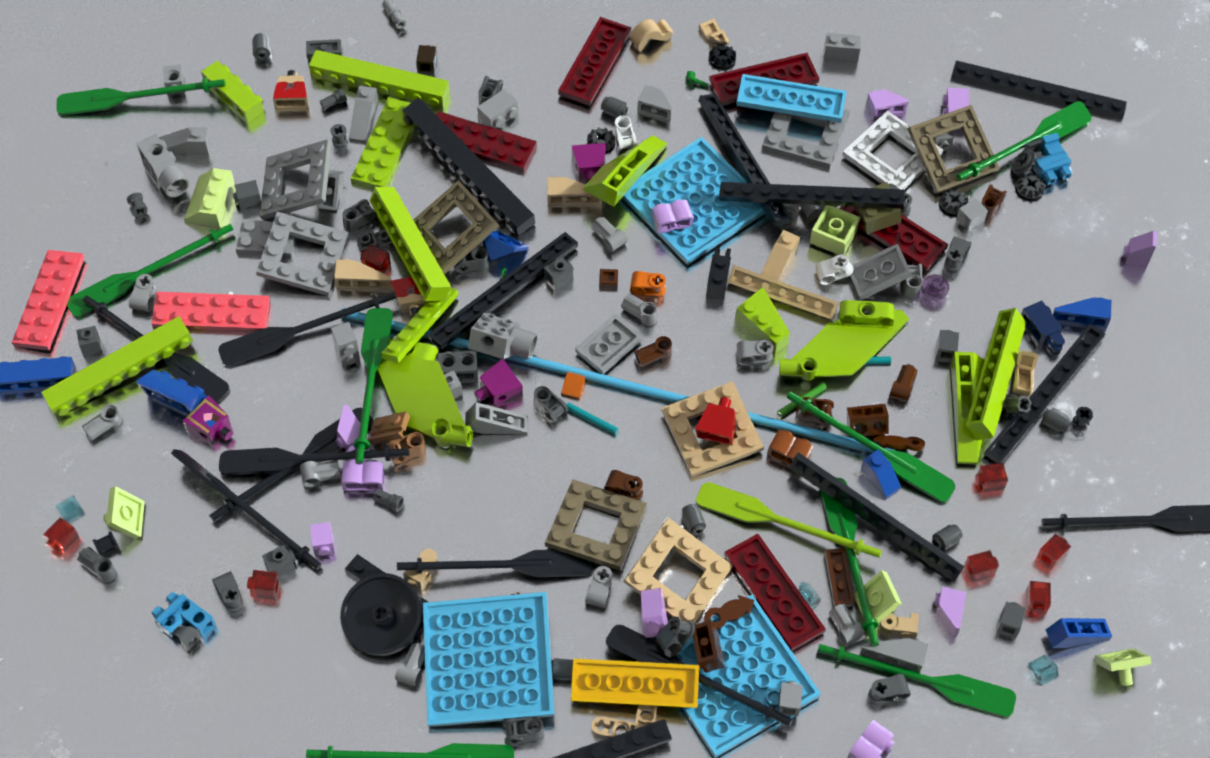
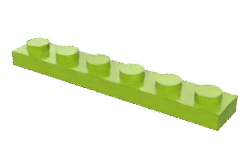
M450 288L445 301H427L382 351V358L399 363L458 297V290Z

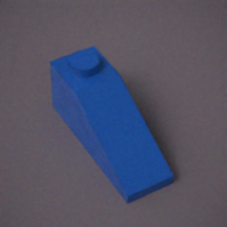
M1092 297L1056 307L1052 315L1061 323L1084 326L1091 324L1094 327L1107 329L1111 320L1112 300Z
M1060 618L1045 629L1052 648H1070L1112 638L1106 620L1100 618Z

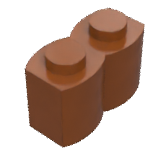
M778 430L768 448L767 455L791 466L798 452L809 459L814 446L806 439L794 437L787 430Z

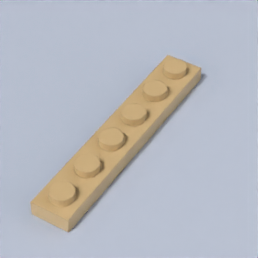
M733 265L727 283L755 293L763 287L769 298L833 320L839 305L837 301Z

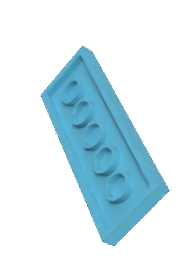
M742 74L736 106L841 123L847 91Z

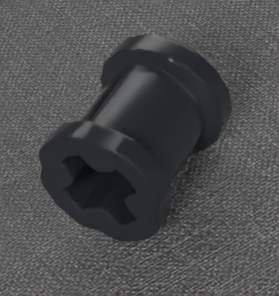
M1079 407L1076 410V416L1072 419V426L1079 431L1086 430L1093 418L1092 410L1088 407Z
M111 531L108 532V535L98 540H92L101 556L104 552L114 547H119Z

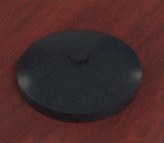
M388 573L373 574L358 581L346 594L340 611L341 626L346 638L358 650L374 656L391 655L407 647L418 634L423 620V606L417 591L405 579Z

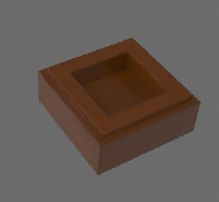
M600 269L599 288H618V269Z

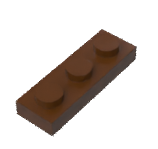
M845 548L827 549L824 554L834 607L839 604H845L846 607H854L855 599Z

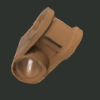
M413 432L403 436L401 439L392 440L387 443V445H390V449H410V456L393 457L392 462L394 464H402L407 460L423 455L426 451L424 437L418 432Z

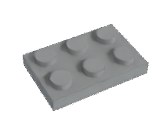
M242 219L236 246L237 254L262 256L273 222ZM289 235L282 257L292 258L296 237Z
M898 244L853 264V272L850 275L861 300L912 277Z
M614 314L577 346L575 352L598 372L604 374L642 341V336Z

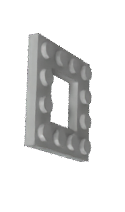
M843 110L841 123L805 117L826 123L818 146L785 137L793 115L775 112L763 141L762 149L830 168L850 111Z
M328 139L267 157L259 215L263 220L275 217L277 212L286 214L326 202L332 145ZM310 164L308 187L281 195L284 171Z
M277 212L256 271V276L329 296L335 277L336 260L341 259L349 232ZM289 235L324 245L316 272L280 262Z

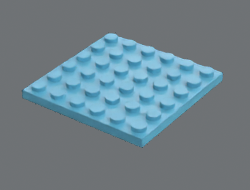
M703 137L695 140L642 174L622 197L687 265L766 213L761 204L757 202L719 201L721 182L747 183V181ZM675 200H687L694 217L693 225L684 229H674L670 232L658 233L651 216L652 208L661 203L671 204Z
M547 592L423 603L428 727L504 721L510 718L531 716H555Z
M753 595L747 597L754 600L750 616L746 613L742 618L735 621H727L724 627L717 629L725 664L724 668L707 673L704 672L697 661L693 636L689 638L680 653L676 655L684 664L699 665L700 674L767 707H770L771 704L775 705V711H778L782 682L793 681L798 683V685H803L801 708L821 695ZM714 615L713 617H711V620L713 622L720 621V617L718 615ZM701 683L698 686V707H681L714 758L778 722L772 718L769 721L765 720L764 714Z

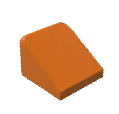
M567 372L561 394L580 399L585 385V377Z

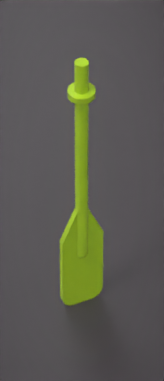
M711 482L704 483L696 497V503L699 507L746 523L775 522L854 549L856 555H860L863 552L880 558L882 550L864 545V540L862 539L856 542L776 515L758 498Z

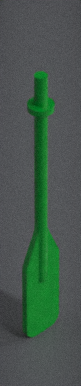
M203 78L202 82L133 92L101 88L65 93L58 96L56 110L62 116L107 110L128 99L203 89L204 92H209L210 88L226 86L225 79L208 81L207 78Z
M1077 101L1044 118L1034 133L1026 139L978 164L970 163L967 170L956 175L957 180L961 181L969 176H979L980 170L1024 148L1027 143L1042 140L1044 136L1057 132L1059 137L1062 138L1088 124L1091 121V114L1082 102Z
M231 224L216 231L210 229V234L138 271L113 274L70 296L67 307L74 317L81 318L94 311L92 307L83 302V298L86 295L98 303L104 302L108 304L124 296L134 286L136 279L140 275L149 274L211 241L217 243L219 242V237L234 229Z
M372 308L367 311L361 355L368 373L359 437L354 440L353 444L357 449L355 463L358 465L363 464L364 452L370 445L366 437L375 372L384 361L381 353L389 345L393 313L389 308Z
M791 391L787 395V399L802 407L801 412L809 411L874 452L879 449L892 464L896 476L938 502L944 503L949 500L955 489V483L952 479L909 453L882 448L812 405V399L809 398L806 401Z
M837 478L847 485V482L843 478ZM820 490L830 530L835 535L854 541L858 525L855 513ZM845 547L864 617L861 626L864 631L868 632L871 646L876 647L879 645L875 630L878 627V621L873 619L855 551Z
M822 644L818 646L817 652L837 657L836 662L840 663L841 659L891 674H903L905 678L929 684L953 703L1004 718L1011 716L1014 711L1016 694L1013 690L960 674L931 677L844 651V646H840L839 649Z
M452 743L428 753L333 750V746H328V750L307 749L306 758H514V750L510 745Z

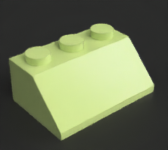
M213 168L199 176L184 222L214 227L221 226L235 184L232 171Z

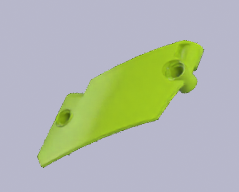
M857 300L841 301L839 320L829 322L791 359L780 358L779 376L801 377L807 381L813 380L815 377L852 376L909 321V318L902 310H894V305L891 303ZM810 367L813 370L808 371L805 368Z
M417 342L399 363L384 359L378 368V372L395 413L406 411L410 415L407 428L434 438L440 447H448L449 445L470 447L473 440V432L470 426L465 425L438 361H435L438 349L431 344Z

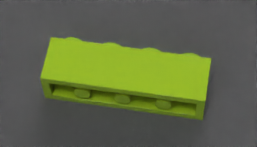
M217 60L201 71L202 78H207L208 81L225 79L226 86L210 89L247 123L264 112L262 98L259 95H255L248 85H244L236 74L233 75L225 64L222 65Z

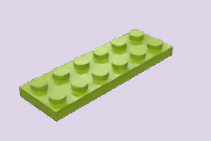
M387 98L350 178L351 183L370 188L388 186L413 130L412 126H407L404 122L402 111L411 104L410 102Z

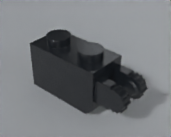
M715 247L708 277L706 297L724 300L730 269L731 249L727 248L725 256L720 255V247Z

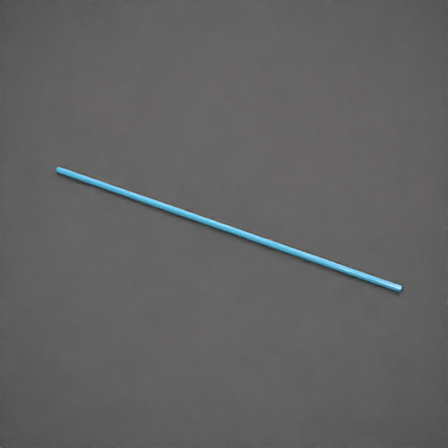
M357 312L343 318L365 323L366 314ZM392 320L391 330L400 332L407 324ZM428 330L421 338L428 339V334L432 330ZM458 337L448 344L475 351L468 348L469 340ZM517 355L506 358V360L565 375L567 372L584 376L585 380L673 403L689 398V396L533 356L530 359ZM748 412L752 423L783 431L787 430L809 438L874 453V451L852 438Z

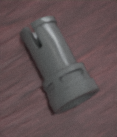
M340 88L333 92L332 95L319 101L325 111L336 104L346 102L347 97Z
M376 489L374 492L377 495L373 496L374 501L383 503L396 512L402 508L404 497L392 495L380 489Z

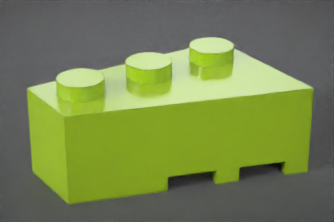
M763 287L736 308L735 321L757 340L771 341L774 346L772 352L774 355L788 345L790 331Z

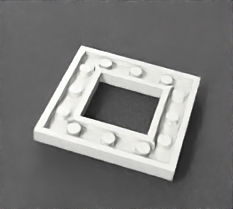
M889 111L884 113L848 146L842 154L844 158L879 183H892L899 189L907 188L925 170L907 130L910 126ZM889 135L915 152L897 170H894L870 153ZM936 145L938 152L941 155L943 149Z

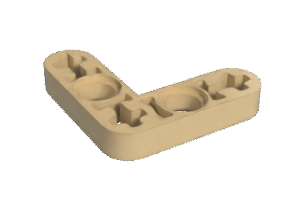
M638 705L635 723L603 716L596 717L592 721L591 731L595 737L607 739L616 736L615 730L620 726L625 727L627 731H631V729L654 723L658 706ZM643 711H649L652 714V718L650 720H643L640 714ZM600 723L604 724L602 731H598V727H596ZM610 725H613L612 734H609Z

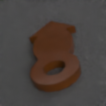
M882 434L873 438V442L884 449L888 447L892 449L906 448L912 451H921L925 448V441L918 437L904 438L895 435L884 436Z
M738 595L739 599L730 600L723 604L721 608L713 607L708 609L704 615V622L711 620L710 617L712 615H718L720 621L713 622L711 620L716 629H721L727 621L738 620L746 613L750 616L754 600Z

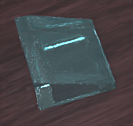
M74 495L55 506L66 523L84 512Z
M800 583L799 592L810 607L821 601V598L810 584Z
M1046 655L1028 663V667L1042 685L1059 676L1057 665Z

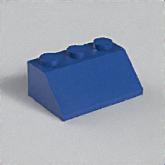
M152 370L136 382L148 397L188 415L207 397L202 388L196 385L191 387L181 378L173 379L169 373L163 370L160 372Z

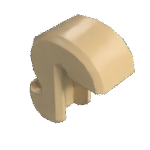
M652 19L643 20L632 30L630 41L636 50L640 52L646 46L648 39L667 41L672 37L673 30L663 19H660L658 23H655Z
M1023 350L1018 352L1012 377L1013 393L1024 396L1032 395L1034 369L1038 359L1037 353Z

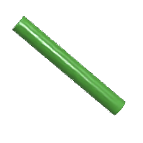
M822 382L800 397L813 398L826 390L827 386ZM791 402L778 410L777 414L779 417H783L796 409L798 405Z

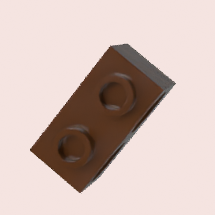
M886 404L848 407L847 426L863 436L889 434V415Z

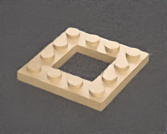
M733 381L662 407L661 409L691 478L764 450V446ZM721 397L729 398L731 400L730 408L736 411L735 435L737 438L734 439L733 446L719 444L702 451L688 420L703 415L708 404L718 405Z
M668 517L623 582L640 595L641 590L662 588L666 614L669 617L677 616L683 621L690 620L695 624L733 565ZM672 548L704 571L685 600L653 577Z

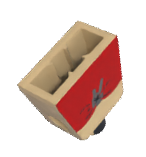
M289 70L287 76L278 77L273 95L275 110L309 109L304 77L297 76V71Z
M412 277L390 280L392 292L394 291L395 300L402 314L409 313L412 319L427 301L422 297Z

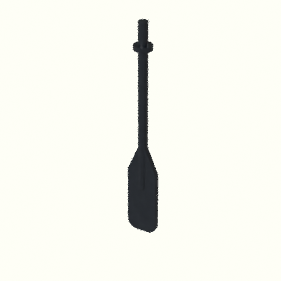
M393 291L377 298L375 294L371 295V300L295 327H267L222 343L218 348L222 363L227 367H231L276 351L298 333L374 306L375 308H380L379 304L396 299L395 293Z
M88 295L83 298V302L94 309L96 316L100 317L103 315L135 339L144 336L107 309L108 305L106 303H98ZM173 353L170 357L163 358L173 378L176 380L181 378L191 387L196 385L202 388L206 396L209 395L216 403H219L229 392V385L226 381L192 357Z
M361 407L352 410L360 423L363 409ZM369 416L367 432L371 430L374 422L371 416ZM340 419L315 434L303 454L334 453L340 451L341 448L336 442ZM299 462L271 474L238 497L246 501L304 462ZM226 499L223 501L225 505L211 513L209 517L214 522L228 512L233 514L236 512L235 507L237 505Z
M385 445V450H368L364 452V459L385 457L386 461H391V457L410 456L409 448L390 449V445ZM277 447L227 450L220 455L219 471L222 475L275 473L299 462L355 459L356 451L299 455Z
M173 449L171 454L294 551L297 554L296 559L298 561L305 560L316 570L322 566L317 559L309 554L310 549L307 546L300 547L187 453Z
M1210 505L1171 506L1151 516L1068 518L1067 514H1061L1060 518H1042L1041 524L1042 526H1060L1062 530H1067L1068 526L1152 523L1176 532L1210 531Z
M533 550L512 560L422 562V558H417V562H397L396 569L397 571L417 570V574H422V570L512 568L534 577H566L590 575L593 571V562L558 550Z
M615 625L606 638V646L609 649L635 662L684 664L677 656H666L658 642L648 637L646 638L644 635L624 625ZM699 673V683L764 714V719L767 721L772 718L790 727L793 719L775 711V705L771 704L770 707H767Z

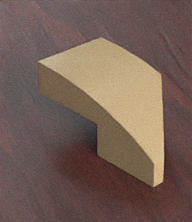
M715 18L699 24L698 28L706 41L729 44L730 41L724 30H720Z

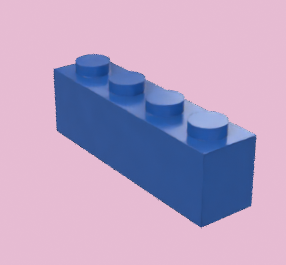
M61 356L51 359L41 358L39 360L1 362L0 393L48 389L75 374L72 357Z

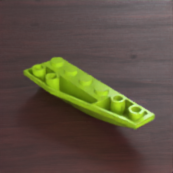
M653 135L602 166L583 187V190L614 207L666 148L668 143Z
M954 352L951 361L957 464H977L982 439L976 440L966 427L985 361L974 352Z

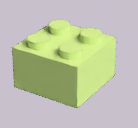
M826 205L812 229L810 243L835 254L845 255L858 231L861 217L837 207Z

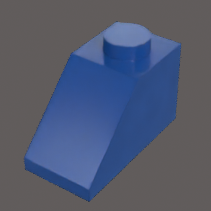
M879 449L863 459L860 471L885 499L901 489L892 464Z

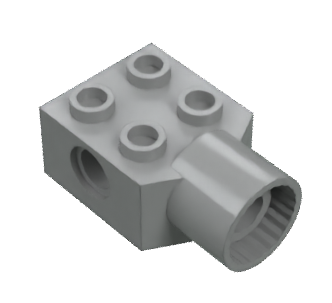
M154 134L137 142L143 166L158 188H163L169 197H177L186 192L189 187V181L174 162L176 158L172 151L168 152L165 141L163 139L160 140L157 134Z
M483 313L471 328L468 348L501 359L515 355L530 359L536 348L538 334L521 329L520 324L513 322L511 319H503L491 313Z

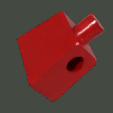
M721 397L718 405L712 403L707 405L695 429L697 438L733 446L736 411L730 408L731 400L729 398Z

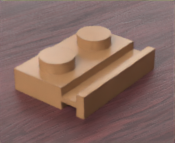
M405 411L375 418L370 431L371 437L367 440L373 445L403 438L402 433L407 428L410 415Z

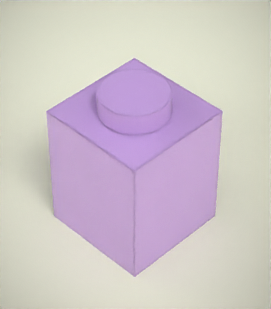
M331 523L310 525L314 554L325 556L335 552Z

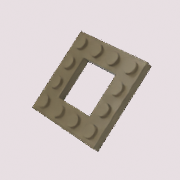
M972 105L913 125L907 129L935 194L1000 170L998 163L995 162L980 170V174L977 177L969 176L961 181L957 180L956 175L967 170L970 163L978 164L994 155ZM961 129L974 160L946 170L933 138Z
M459 180L413 219L444 274L499 227L498 223ZM458 207L473 224L444 248L430 232V229L454 208Z
M572 479L547 536L545 546L621 571L646 510L647 503ZM584 505L620 516L609 544L572 533Z

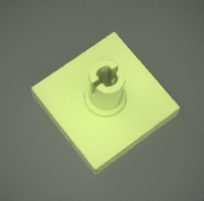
M116 486L110 488L108 510L104 514L103 520L107 526L134 539L140 538L145 501Z
M881 570L864 585L872 618L876 619L878 623L902 604L887 572ZM856 591L854 593V598L862 613L861 605Z
M1135 648L1095 655L1096 664L1111 672L1118 670L1119 681L1122 686L1133 684L1131 668L1151 664L1150 655Z

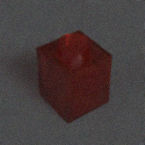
M369 245L367 250H364L360 256L362 264L383 274L391 263L389 252Z
M1003 463L980 466L978 473L975 475L976 484L980 485L981 492L1005 489L1008 478Z
M61 517L43 534L47 541L45 543L50 550H57L61 554L79 537L76 529Z
M1055 533L1040 548L1037 558L1053 570L1068 554L1071 546L1066 539L1059 537Z
M991 550L968 556L964 564L972 582L995 576L999 567L998 560L995 556L993 557Z
M253 570L252 577H249L247 581V589L250 590L251 596L276 600L280 584L278 573Z
M1030 581L1026 589V611L1037 615L1047 614L1051 606V583Z

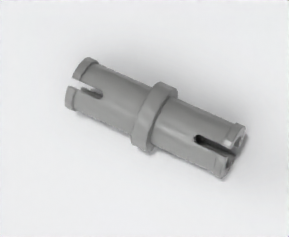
M384 0L382 7L386 10L388 18L394 22L398 29L404 28L406 21L401 16V11L394 6L392 0Z

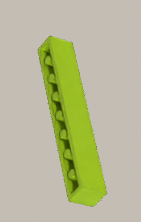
M319 50L315 51L309 64L310 76L316 79H323L350 87L359 88V86L377 88V92L384 95L387 94L412 101L420 98L425 104L442 108L450 92L448 80Z
M375 187L369 201L425 301H445L451 288L450 283L422 237L421 232L418 230L395 187Z
M1017 308L999 311L966 422V427L976 440L993 438L996 432L1027 323Z
M180 316L41 393L56 418L64 416L73 408L84 405L91 398L102 395L109 388L118 386L127 378L136 376L143 369L154 366L156 362L170 357L174 352L188 347L194 341Z

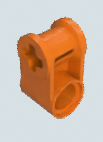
M635 271L632 273L630 292L638 296L661 297L666 292V278L660 273Z

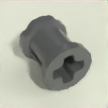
M342 124L333 125L330 129L333 136V145L338 148L346 146L348 143L346 127Z
M132 193L127 197V203L131 205L134 217L143 216L148 212L147 206L143 203L141 193Z

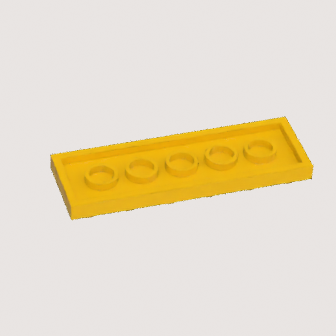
M573 658L571 701L685 708L698 707L699 665Z

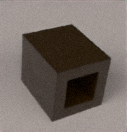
M419 45L416 58L417 72L434 74L437 62L436 46Z

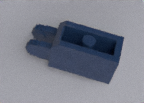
M1042 300L1023 308L1021 315L1027 322L1025 327L1036 343L1042 346L1047 344L1051 351L1059 353L1065 340L1061 334V323L1052 315L1051 309Z

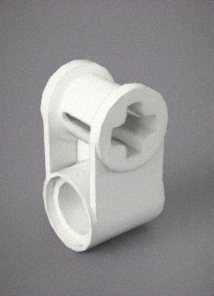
M619 116L615 120V137L618 151L637 145L631 120L627 116Z
M843 254L821 261L815 266L821 285H829L850 276L853 272L852 264L847 256Z

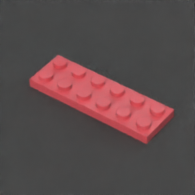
M47 251L11 342L14 347L50 350L85 258L83 253Z
M157 292L152 327L158 328L180 316L187 329L256 332L267 327L270 297L261 295Z

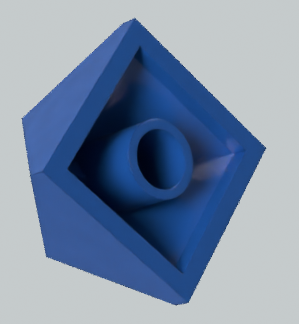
M499 230L493 231L483 240V247L487 249L490 260L501 259L526 251L529 246Z

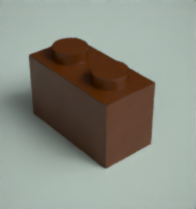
M711 620L696 624L693 641L698 664L705 673L724 668L725 664L718 630Z

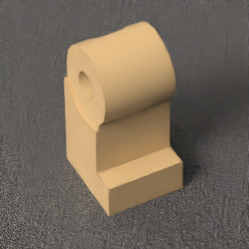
M425 549L419 555V558H422V562L438 561L437 554L432 549ZM405 570L403 576L412 586L422 590L435 570H422V574H417V570Z
M890 613L880 621L879 631L889 637L916 639L919 614L911 613L910 618L896 617Z

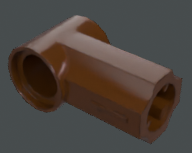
M661 336L654 343L634 351L639 366L643 367L659 359L666 360L672 355L671 339L667 336Z
M902 365L898 378L892 385L889 397L905 403L908 402L913 389L912 385L918 372L913 365Z

